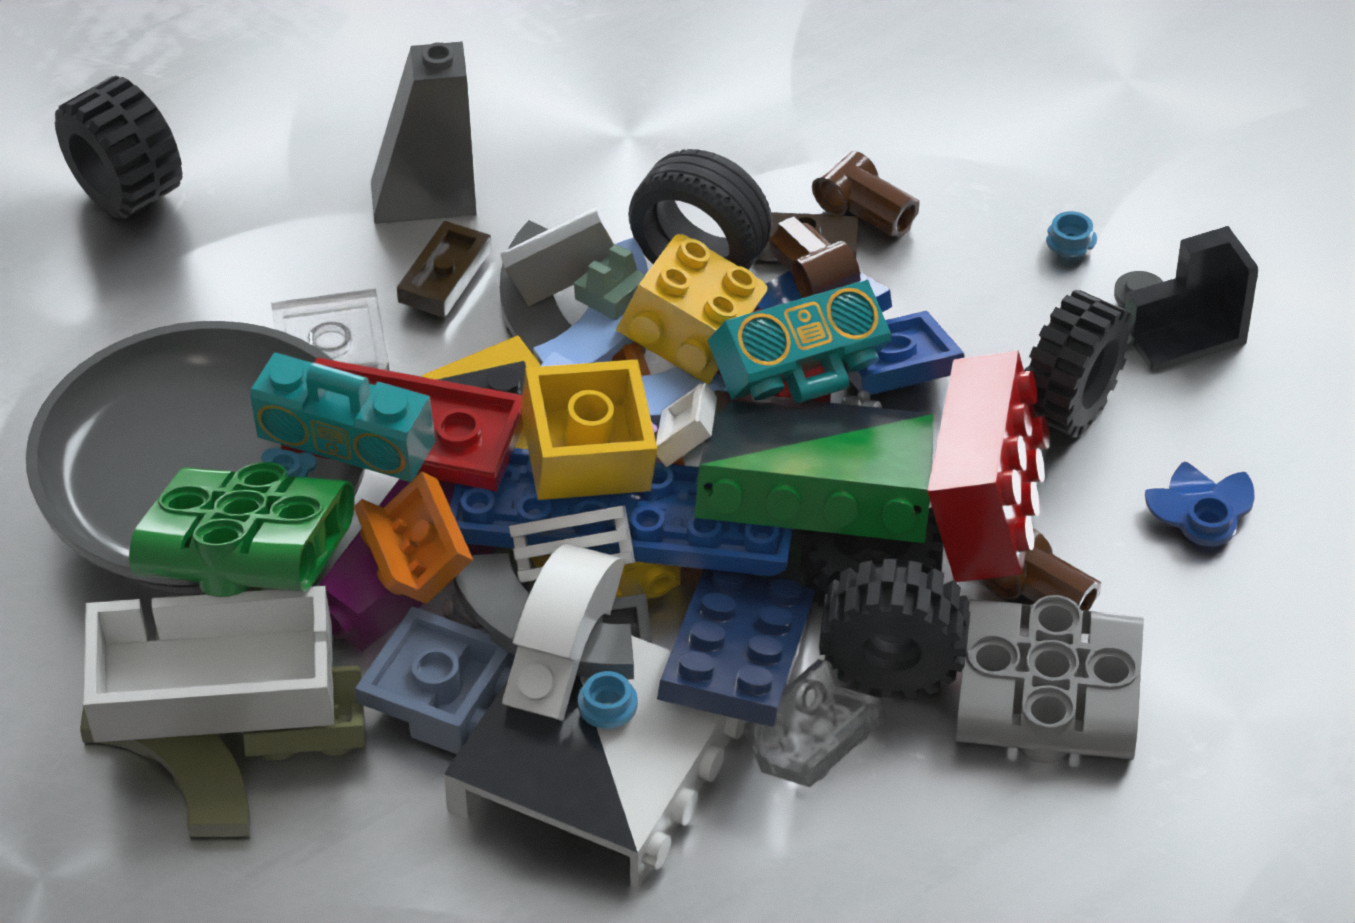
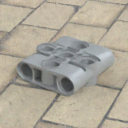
M1060 595L1045 596L1038 599L1033 605L970 599L969 611L971 613L965 666L962 670L956 742L1020 748L1026 757L1043 764L1060 761L1068 753L1134 760L1139 718L1144 616L1081 610L1076 602ZM1020 628H1028L1027 637L1019 636ZM1081 634H1088V643L1081 642ZM1012 714H1020V725L1011 724ZM1075 720L1082 721L1081 731L1074 730Z

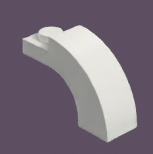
M564 544L554 551L538 575L522 612L513 640V644L517 645L518 648L502 704L563 721L584 647L597 620L603 614H611L626 559L571 544Z

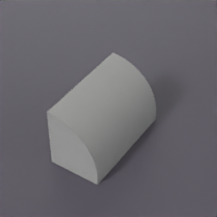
M596 206L501 252V259L505 270L529 307L574 285V282L587 273L588 265L593 261L601 262L609 255V249L617 243L607 220Z

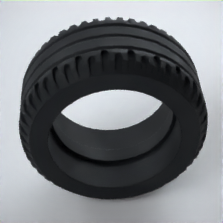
M681 149L661 158L633 193L628 209V221L632 235L645 257L652 264L656 262L675 235L683 234L704 243L711 251L733 264L749 270L766 247L773 225L769 202L757 182L742 167L728 158L699 149ZM675 201L688 203L705 212L718 224L725 237L712 235L695 226L684 216Z

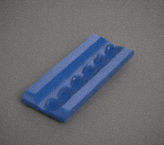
M521 448L514 449L497 491L456 484L450 504L451 511L466 544L513 549L515 546L513 537L510 534L509 526L625 505L635 562L774 576L787 569L793 532L792 528L695 518L699 467L671 464L666 467L663 463L655 462L651 491L538 500L528 449ZM706 483L705 486L710 489L713 484ZM611 519L527 534L526 539L528 546L615 531L616 525L615 520ZM619 542L586 547V549L609 555L620 553Z

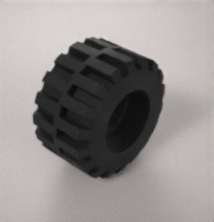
M117 75L111 76L58 106L59 108L55 111L56 121L54 124L63 157L74 178L85 193L107 213L117 218H127L180 186V180L183 179L182 161L173 133L152 100L130 80L124 77L120 78Z

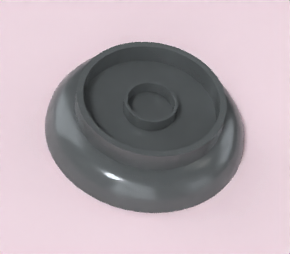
M195 321L158 327L132 335L98 351L80 363L58 383L41 405L33 421L26 448V472L30 489L42 515L51 529L67 546L80 556L105 570L159 591L187 595L206 594L201 591L199 582L135 576L131 571L129 563L130 542L135 528L182 467L237 472L246 465L262 462L261 455L265 450L274 447L281 449V444L257 437L250 400L251 388L274 352L314 363L317 357L333 359L319 348L286 332L266 326L233 321ZM315 457L317 466L314 471L309 472L308 478L350 481L354 489V496H356L364 477V468L336 460Z

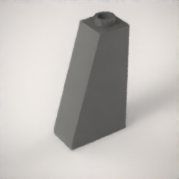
M463 41L410 45L371 178L374 224L477 215L468 81Z

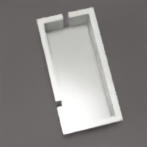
M325 586L311 587L307 592L275 589L247 591L228 597H215L205 594L152 598V612L159 636L158 641H149L140 599L86 603L83 705L94 742L334 725L333 677L331 671L333 669L332 624Z

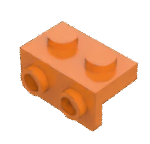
M421 472L384 508L364 499H361L354 506V511L362 527L360 535L371 549L379 568L377 576L384 587L395 595L401 596L404 594L427 604L473 561L439 481L433 476Z

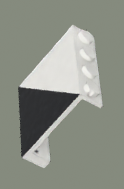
M631 636L634 679L628 681L637 693L638 707L636 714L629 722L620 727L605 729L595 727L582 718L578 710V695L589 678L575 677L563 721L502 704L508 683L507 680L444 773L447 810L468 819L482 797L629 856L631 886L639 888L651 868L658 870L663 865L670 849L671 835L678 824L686 825L690 821L697 805L698 791L705 780L712 782L716 778L724 760L725 747L731 738L738 739L741 737L748 721L657 700L660 679L671 651Z

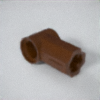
M856 150L848 151L812 182V194L819 206L828 214L842 216L849 211L888 235L899 239L911 229L913 221L919 214L920 200L880 178L873 162L863 153Z
M795 217L786 219L778 223L776 232L769 238L771 254L792 273L793 280L802 298L861 281L858 262L847 243L839 241L831 245L808 223H801Z
M1034 528L1033 550L1026 551L1022 575L983 579L991 591L1005 599H1016L1022 594L1036 602L1045 596L1060 595L1068 597L1076 602L1081 610L1086 611L1092 610L1095 601L1100 595L1102 584L1101 581L1055 556L1047 539Z

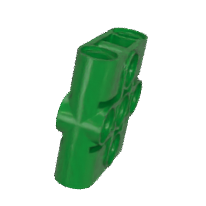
M273 462L252 463L240 468L237 472L182 467L133 532L129 550L131 571L135 576L199 582L202 592L215 597L237 595L246 591L250 586L307 592L352 523L355 506L353 486L350 481L287 476L285 467Z

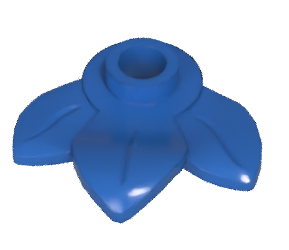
M1184 461L1181 462L1172 475L1169 489H1146L1145 501L1152 515L1161 522L1181 528L1184 535L1192 542L1203 546H1219L1229 542L1234 537L1237 529V520L1252 510L1255 501V491L1252 480L1247 472L1231 474L1216 484L1193 465Z

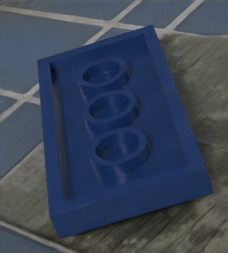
M703 569L661 676L657 700L774 728L813 609L816 589L801 586L798 582L787 578L770 579L753 574Z

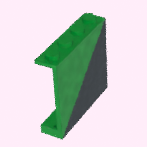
M715 390L714 394L717 396L712 436L704 441L699 464L695 518L925 543L930 502L927 490L932 470L934 414L812 400L796 403L793 398L775 396L755 401L752 394L732 400L728 391ZM712 483L713 486L709 489L705 486V484ZM915 505L922 508L920 511L913 510Z

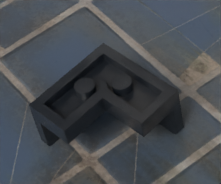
M1229 225L1181 239L1174 279L1127 292L1125 310L1129 311L1133 316L1131 320L1134 323L1133 332L1131 333L1134 337L1133 346L1151 371L1165 369L1247 343L1259 268Z

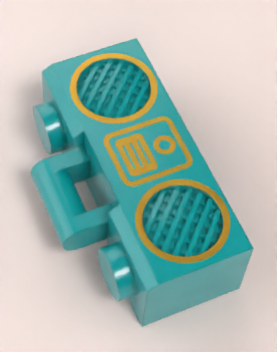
M867 279L725 320L707 341L732 400L751 394L755 401L769 398L781 392L785 388L783 382L786 381L794 401L802 403L847 389L849 387V378L844 367L847 366L849 372H856L879 361L878 353L892 339L890 329ZM823 367L824 373L808 378L805 377V371Z
M274 352L251 388L250 400L257 437L409 482L414 480L436 442L430 396L381 382L372 385L369 384L366 377Z

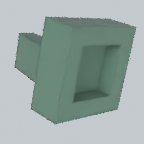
M615 244L609 249V255L601 262L593 261L588 265L587 273L574 282L575 300L617 320L624 314L639 283L646 274L637 270L631 251Z

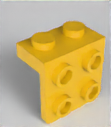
M677 234L639 283L616 331L709 385L719 368L707 340L725 320L753 313L768 288L765 282L755 277L748 269L733 264L711 251L704 243L696 239H691L683 234Z

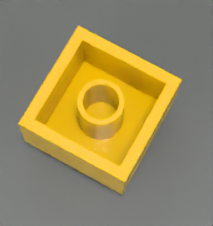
M638 359L525 368L521 415L538 500L651 491L657 444Z

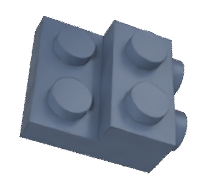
M412 606L356 686L357 703L409 722L412 738L458 754L508 680L515 655L490 640V634Z

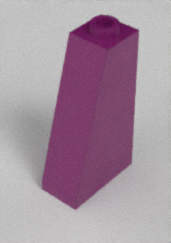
M399 479L379 506L384 508L410 482ZM438 480L450 506L456 483ZM359 531L319 583V586H325L332 635L339 639L345 637L361 651H364L399 624L412 606L419 608L425 603L404 594L401 596L395 595L384 587L377 576L379 568L372 551L363 541ZM467 544L471 555L489 554L497 548L494 546Z

